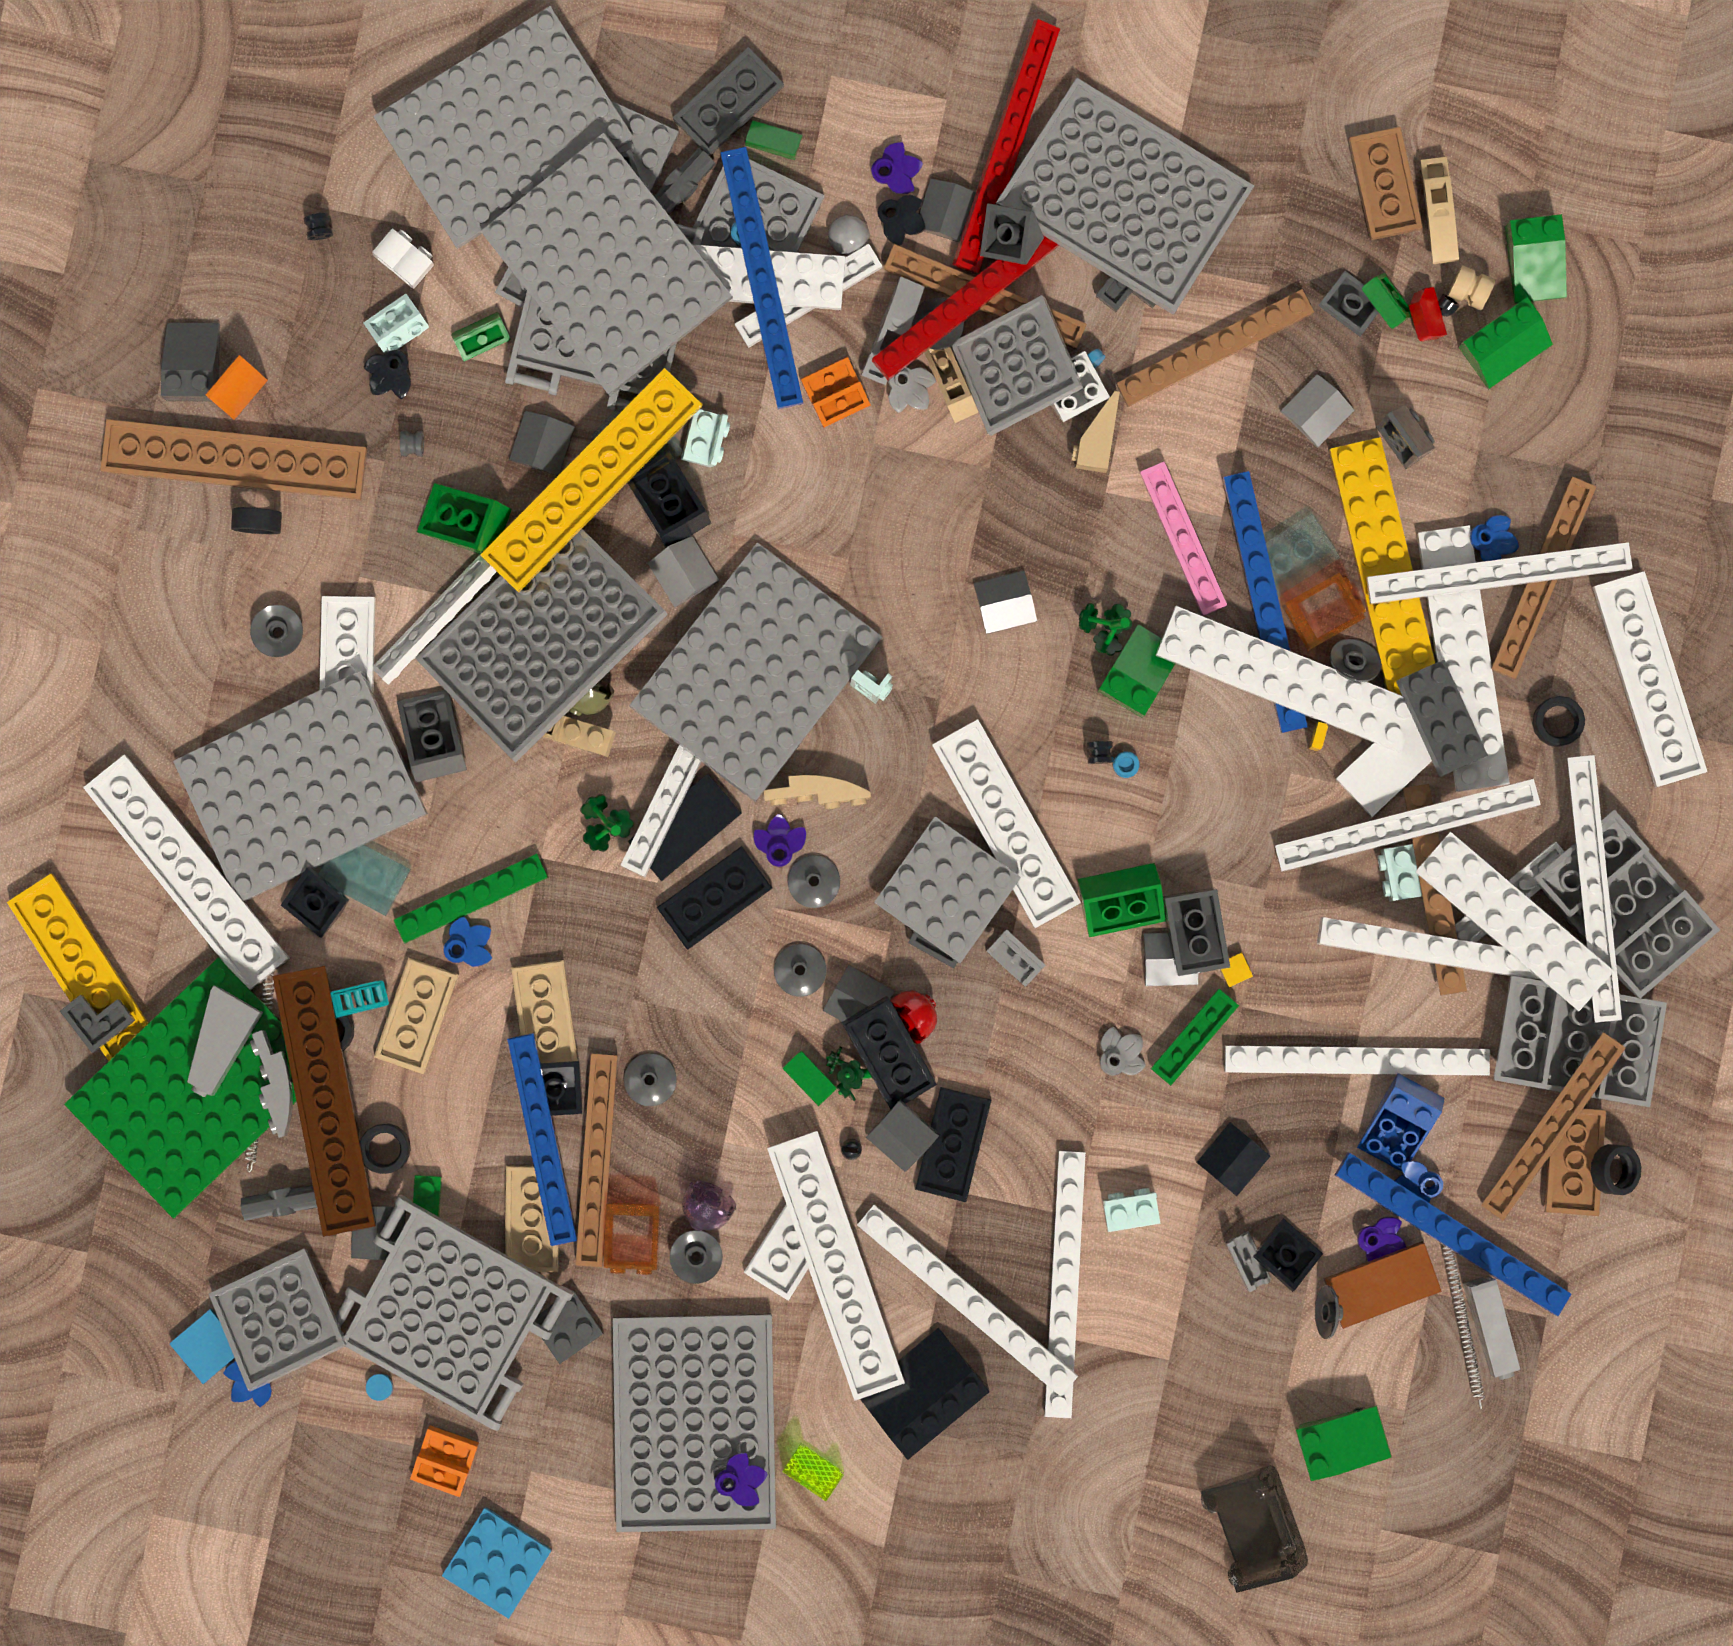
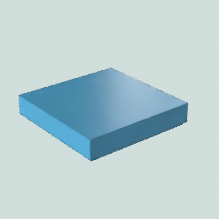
M212 1309L208 1310L170 1343V1346L202 1384H205L235 1358L219 1318Z

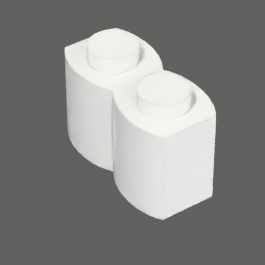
M391 229L372 253L375 258L414 289L434 266L430 260L433 256L422 246L418 249L410 243L412 238L400 229L399 232H396L394 229Z

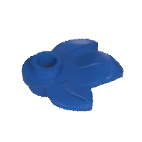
M1496 515L1490 517L1485 524L1477 525L1472 529L1470 542L1475 549L1480 551L1483 562L1500 560L1501 555L1512 554L1519 549L1517 538L1508 532L1511 523L1509 517ZM1482 533L1486 535L1485 542L1481 539Z
M461 917L453 922L449 929L450 939L446 941L443 949L445 957L453 963L464 961L473 967L488 963L492 956L484 946L490 938L491 928L483 925L470 927L465 917ZM454 945L461 946L462 952L460 954L452 952Z
M1405 1161L1401 1163L1404 1175L1395 1179V1182L1428 1203L1432 1197H1436L1441 1193L1443 1180L1439 1174L1428 1171L1425 1165L1418 1161ZM1429 1180L1434 1181L1433 1186H1431V1187H1426V1186H1425V1183H1426L1427 1181H1429Z
M236 1361L224 1370L223 1374L235 1381L231 1392L232 1402H245L253 1398V1401L259 1407L268 1402L272 1394L270 1383L253 1391H248Z

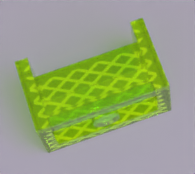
M801 1442L782 1469L783 1473L824 1501L828 1500L844 1476L843 1470Z

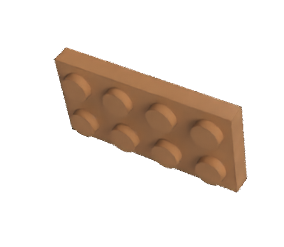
M1401 127L1349 137V146L1370 241L1422 230L1423 226Z
M1583 1109L1549 1156L1544 1212L1599 1216L1601 1191L1594 1185L1590 1172L1594 1154L1600 1147L1604 1146L1606 1110Z

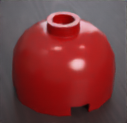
M910 990L901 992L890 1000L914 1043H922L934 1031L937 1024L936 1003L929 995H923L920 992Z

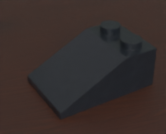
M669 450L646 463L627 482L665 548L686 539L711 524L707 511Z

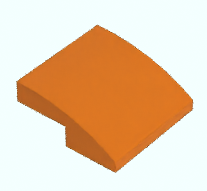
M239 355L205 396L235 420L268 380Z
M847 356L800 378L823 427L871 406Z
M429 1425L410 1480L460 1497L479 1442Z

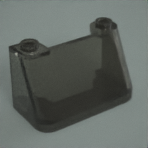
M1273 1465L1259 1468L1206 1487L1200 1491L1202 1506L1211 1514L1217 1512L1234 1559L1230 1570H1228V1579L1231 1585L1234 1586L1236 1593L1293 1579L1307 1566L1308 1557L1280 1476Z

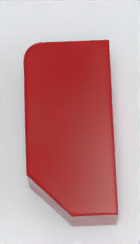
M1424 288L1414 293L1409 309L1419 341L1436 340L1447 335L1435 288Z

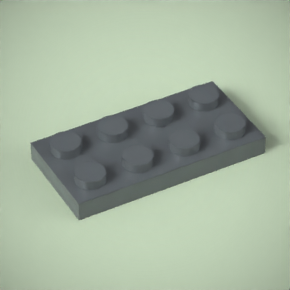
M748 47L673 117V120L701 150L711 156L784 88V83Z
M1445 660L1396 681L1439 777L1488 756Z

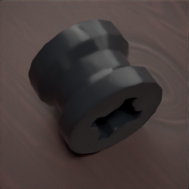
M316 213L303 218L304 224L308 226V232L306 233L308 240H322L333 236V231L328 224L330 221L328 213Z
M1112 741L1086 743L1087 749L1090 752V756L1087 759L1088 764L1114 762L1113 756L1110 753V749L1113 747Z

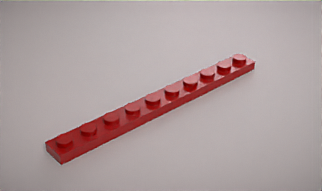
M1040 19L1033 21L952 265L974 274L979 273L984 259L983 256H980L987 203L996 205L997 200L1010 181L1060 32V28Z
M1043 236L1044 239L1027 264L996 260L872 358L873 364L889 381L1060 245Z

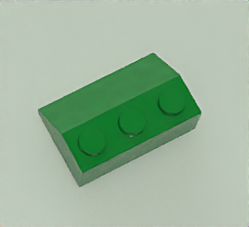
M1527 297L1466 339L1458 348L1489 390L1551 347L1553 343L1543 318Z
M1155 863L1077 879L1089 938L1166 922L1162 886Z

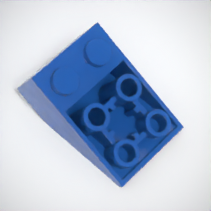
M1398 1073L1386 1091L1357 1148L1403 1172L1401 1163L1413 1159L1441 1115L1445 1098Z

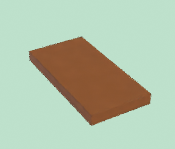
M1423 1241L1324 1278L1326 1286L1333 1287L1339 1305L1343 1307V1318L1339 1321L1343 1329L1442 1292Z

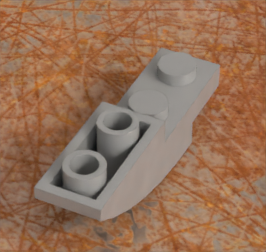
M901 276L899 277L881 320L880 329L861 372L862 376L886 385L887 379L873 364L872 358L910 329L924 286Z
M261 1030L253 1033L254 1040L250 1041L255 1056L260 1055L263 1065L259 1066L261 1074L265 1081L269 1080L270 1082L269 1085L261 1087L262 1094H259V1099L264 1109L268 1108L271 1115L268 1123L272 1133H277L280 1138L288 1135L293 1110L292 1078L285 1051L274 1054L266 1031Z

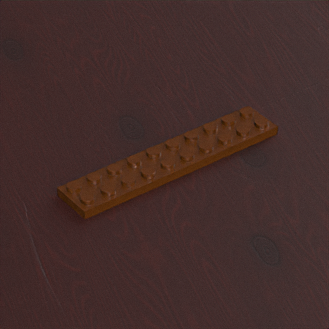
M326 965L274 975L272 977L322 1235L325 1237L375 1227L376 1222Z

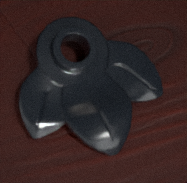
M904 195L898 200L889 199L880 204L878 217L884 224V235L891 243L901 246L906 234L917 235L925 231L924 220L917 213L922 205L920 198L913 195ZM889 210L896 211L892 217H888L887 212Z
M393 350L386 355L375 354L365 362L364 369L372 373L369 383L372 395H381L390 390L399 399H403L407 395L411 386V378L407 372L409 360L402 351ZM393 359L398 360V368L392 367L391 361Z

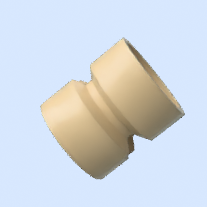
M1461 265L1450 287L1448 296L1460 302L1466 299L1469 306L1481 311L1488 300L1496 279L1485 274L1477 276L1475 270Z

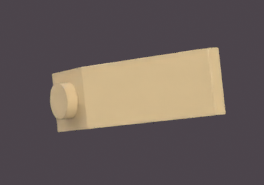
M948 347L942 350L928 349L924 352L954 422H959L979 413L951 348Z
M1114 391L1081 437L1079 446L1074 445L1072 461H1076L1075 468L1102 473L1107 472L1120 392Z

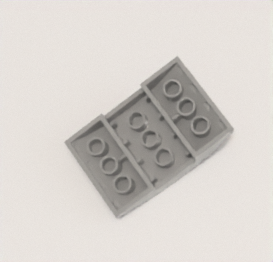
M1614 809L1601 820L1617 976L1640 999L1719 932L1720 929L1688 892L1680 888L1651 855L1650 849ZM1575 842L1534 879L1554 907L1586 944Z
M1510 975L1493 1080L1561 1092L1602 1033L1605 1032L1624 1045L1626 1049L1591 1098L1650 1107L1667 1003L1619 994L1622 1020L1595 1022L1592 997L1578 1012L1543 981Z

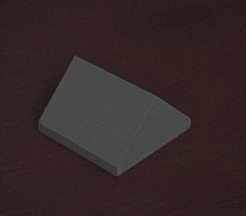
M987 203L980 256L1027 264L1044 239L1035 213L1033 211Z
M848 965L823 1011L843 1022L885 996H888L890 999L894 990Z

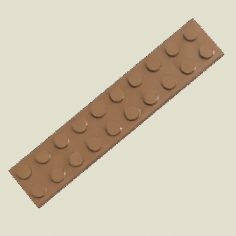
M106 419L100 471L121 475L362 500L367 448Z

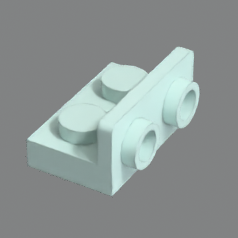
M404 294L363 322L385 355L390 351L400 349V347L429 328L407 294Z
M699 409L690 418L681 460L710 468L716 466L717 462L720 463L724 453V448L721 447L723 437H727L730 428V422H727L728 415H719Z
M857 670L851 678L850 685L876 704L879 699L884 701L891 692L893 676L888 673L880 685L876 683L877 679L867 671L861 673Z
M1413 844L1380 850L1381 855H1378V865L1380 871H1384L1386 881H1382L1384 896H1389L1390 902L1422 896L1419 875L1416 873L1417 864Z
M1149 1188L1134 1190V1195L1124 1197L1123 1192L1108 1194V1199L1102 1200L1108 1232L1161 1224L1156 1192H1150Z

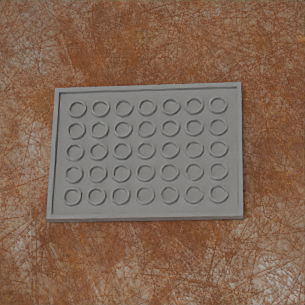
M551 6L373 116L457 249L481 235L482 229L602 133L607 136L616 149L634 139Z
M1076 78L997 200L996 205L1033 211L1043 236L1174 315L1253 190L1254 185Z
M604 133L481 230V233L609 396L733 298Z
M581 529L519 593L500 575L415 659L516 763L668 614Z
M756 543L629 707L756 802L877 646L882 636L759 543Z
M363 671L352 674L173 761L229 885L244 902L303 874L307 867L314 869L428 814Z
M772 1314L613 1317L616 1532L776 1529ZM747 1453L748 1465L759 1466L768 1473L764 1482L755 1488L760 1501L757 1505H738L731 1496L721 1495L715 1487L716 1476L726 1469L728 1460L734 1455ZM725 1478L723 1481L726 1487H731L734 1484L731 1478Z

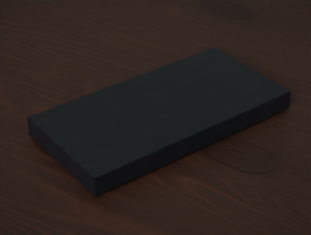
M709 774L705 775L687 791L654 858L650 869L661 882L742 814ZM634 836L630 840H628V843L630 845L633 841Z
M741 846L656 908L685 948L689 950L773 888Z
M888 996L883 997L841 1022L890 1110L899 1100L906 1104L937 1085Z
M940 1087L931 1127L940 1135L923 1155L915 1190L967 1202L991 1099Z

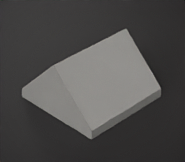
M693 536L668 546L648 562L674 608L719 582L718 577Z

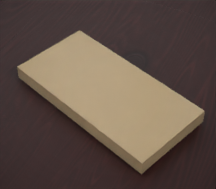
M408 957L374 1058L425 1074L459 974Z
M564 960L511 967L520 1034L534 1033L540 1063L578 1061Z
M507 1165L505 1255L535 1272H559V1245H550L534 1166Z

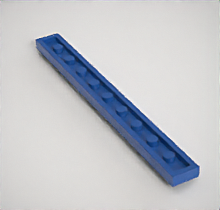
M743 147L720 152L777 408L779 410L801 405L804 403L747 149Z
M1250 472L1223 477V482L1259 639L1290 651ZM1274 703L1281 733L1308 727L1304 714Z
M1346 1154L1334 1176L1551 1314L1559 1316L1570 1298V1292L1353 1154Z

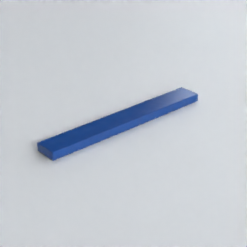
M531 1033L508 1038L550 1245L555 1246L577 1241V1235L535 1035Z

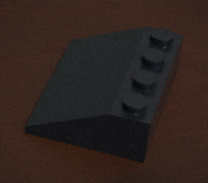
M939 1327L898 1360L904 1384L860 1399L907 1460L990 1392L989 1388Z

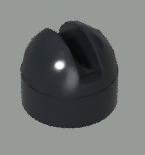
M1442 294L1438 300L1441 314L1444 317L1453 315L1460 306L1458 302L1446 294Z
M848 1139L842 1144L841 1153L844 1158L855 1160L861 1155L862 1146L859 1141ZM845 1147L858 1148V1153L845 1152Z

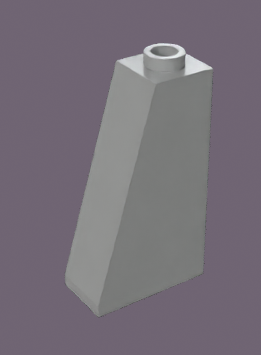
M213 986L209 995L187 1081L193 1085L191 1090L203 1097H206L207 1094L210 1096L215 1095L263 1012L218 986Z
M1484 1276L1462 1283L1490 1374L1493 1377H1499V1380L1515 1376L1514 1372L1520 1370L1496 1279Z

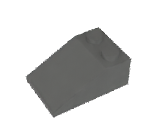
M167 323L161 366V397L166 401L212 402L205 395L219 379V323Z
M1406 405L1389 412L1376 428L1404 468L1408 469L1435 449L1433 445L1435 440L1429 431H1423L1418 424L1420 421L1418 415L1413 409L1408 410Z
M446 690L397 701L409 763L415 782L466 771L467 767L449 693Z
M1213 887L1163 896L1177 975L1184 976L1230 968L1218 890Z

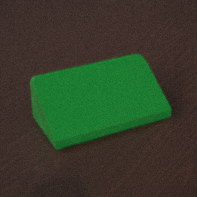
M752 121L746 136L745 146L795 160L803 135Z
M1385 273L1375 276L1362 287V291L1391 329L1396 328L1412 317L1408 303Z
M498 312L451 334L464 362L511 340Z
M802 1050L782 1068L818 1107L837 1089Z

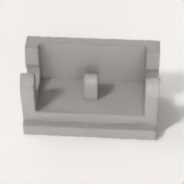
M1005 930L986 951L1025 987L1045 967V964L1008 930Z
M1249 1231L1224 1242L1248 1292H1252L1258 1286L1270 1282L1271 1278L1267 1269L1253 1257L1257 1248Z

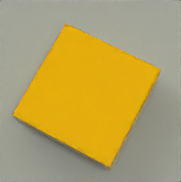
M1322 722L1315 724L1309 749L1314 751L1322 749L1328 729L1327 724Z
M1242 952L1229 958L1230 968L1220 969L1228 988L1253 977Z

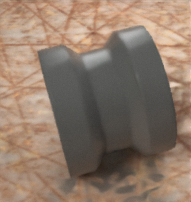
M401 430V456L415 454L417 457H423V430H417L415 433Z

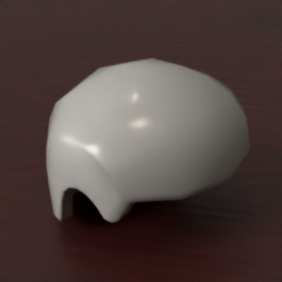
M844 215L832 222L828 238L830 245L838 253L851 255L868 244L870 233L868 225L861 218Z

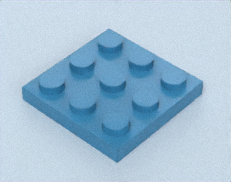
M485 1507L442 1577L509 1619L552 1549Z

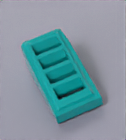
M383 980L331 992L335 1018L389 1005ZM362 990H364L367 1005L364 1004ZM351 993L354 995L356 1008H354ZM340 995L344 996L347 1010H343Z

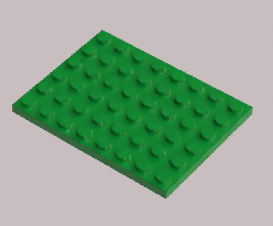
M218 957L64 1105L157 1203L175 1219L270 1128L268 1119H271L268 1108L264 1109L259 1099V1094H262L261 1087L269 1085L270 1082L269 1080L265 1081L261 1074L259 1066L263 1065L260 1055L255 1056L250 1041L254 1040L253 1033L265 1030L274 1054L285 1051L289 1064L281 1021ZM218 986L263 1012L215 1095L210 1096L207 1094L206 1097H203L192 1091L193 1085L187 1081L212 987ZM292 1080L293 1105H294L297 1101H296V1096H295V1091H294V1086H293V1080Z

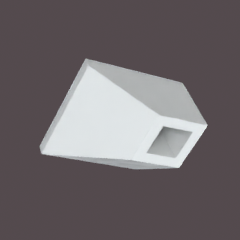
M1085 351L1071 358L1083 389L1051 405L1063 422L1110 398Z

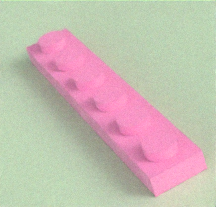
M1165 462L1141 471V478L1201 615L1205 616L1226 607L1227 603Z

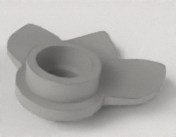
M905 367L888 381L891 387L888 399L892 408L898 413L903 411L907 404L915 409H927L929 395L926 388L936 382L935 377L926 369L914 368L910 370L908 367ZM900 374H903L906 378L903 384L898 382Z
M1115 1027L1109 1028L1104 1033L1100 1042L1103 1051L1100 1057V1067L1104 1073L1111 1076L1119 1075L1121 1072L1127 1075H1135L1144 1069L1146 1064L1138 1057L1143 1047V1040L1140 1035L1130 1034L1121 1037ZM1110 1058H1115L1117 1060V1066H1112L1110 1064Z

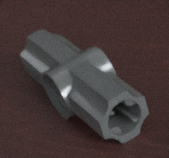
M698 148L681 168H676L666 178L664 186L654 197L668 215L681 202H685L692 196L698 187V183L716 165L707 153Z
M313 1185L293 1189L292 1187L268 1191L266 1194L241 1198L240 1205L244 1221L272 1215L273 1217L294 1214L299 1210L317 1208Z

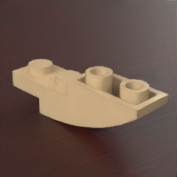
M1447 157L1421 160L1420 165L1432 263L1439 264L1459 261L1454 202Z
M563 716L542 737L608 757L616 732Z
M817 775L788 776L790 787L764 790L765 802H771V806L787 804L786 799L797 798V803L813 801V796L818 795L819 806L824 805L825 810L840 808V803L850 802L851 806L867 804L866 799H871V793L858 785L832 777Z

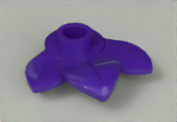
M903 142L887 146L882 158L877 159L871 168L872 177L876 182L887 184L893 192L898 194H908L914 191L911 178L918 174L923 166L922 161L904 155ZM883 167L888 168L889 173L887 175H881L879 170Z
M777 814L770 821L767 831H754V843L757 849L766 853L770 864L776 867L787 865L792 859V854L800 851L806 840L805 828L798 827L791 830L788 822L780 814ZM777 849L784 851L783 858L777 859L774 856Z
M1394 1217L1381 1218L1374 1226H1366L1359 1231L1357 1242L1359 1247L1366 1251L1367 1261L1406 1247L1402 1238L1396 1235L1402 1224L1401 1220ZM1374 1236L1373 1242L1369 1244V1237Z
M747 1453L734 1455L728 1460L726 1469L716 1476L715 1487L721 1495L731 1496L738 1505L754 1506L760 1502L755 1488L764 1482L768 1473L759 1466L748 1465ZM725 1478H731L734 1484L731 1487H726L723 1481Z

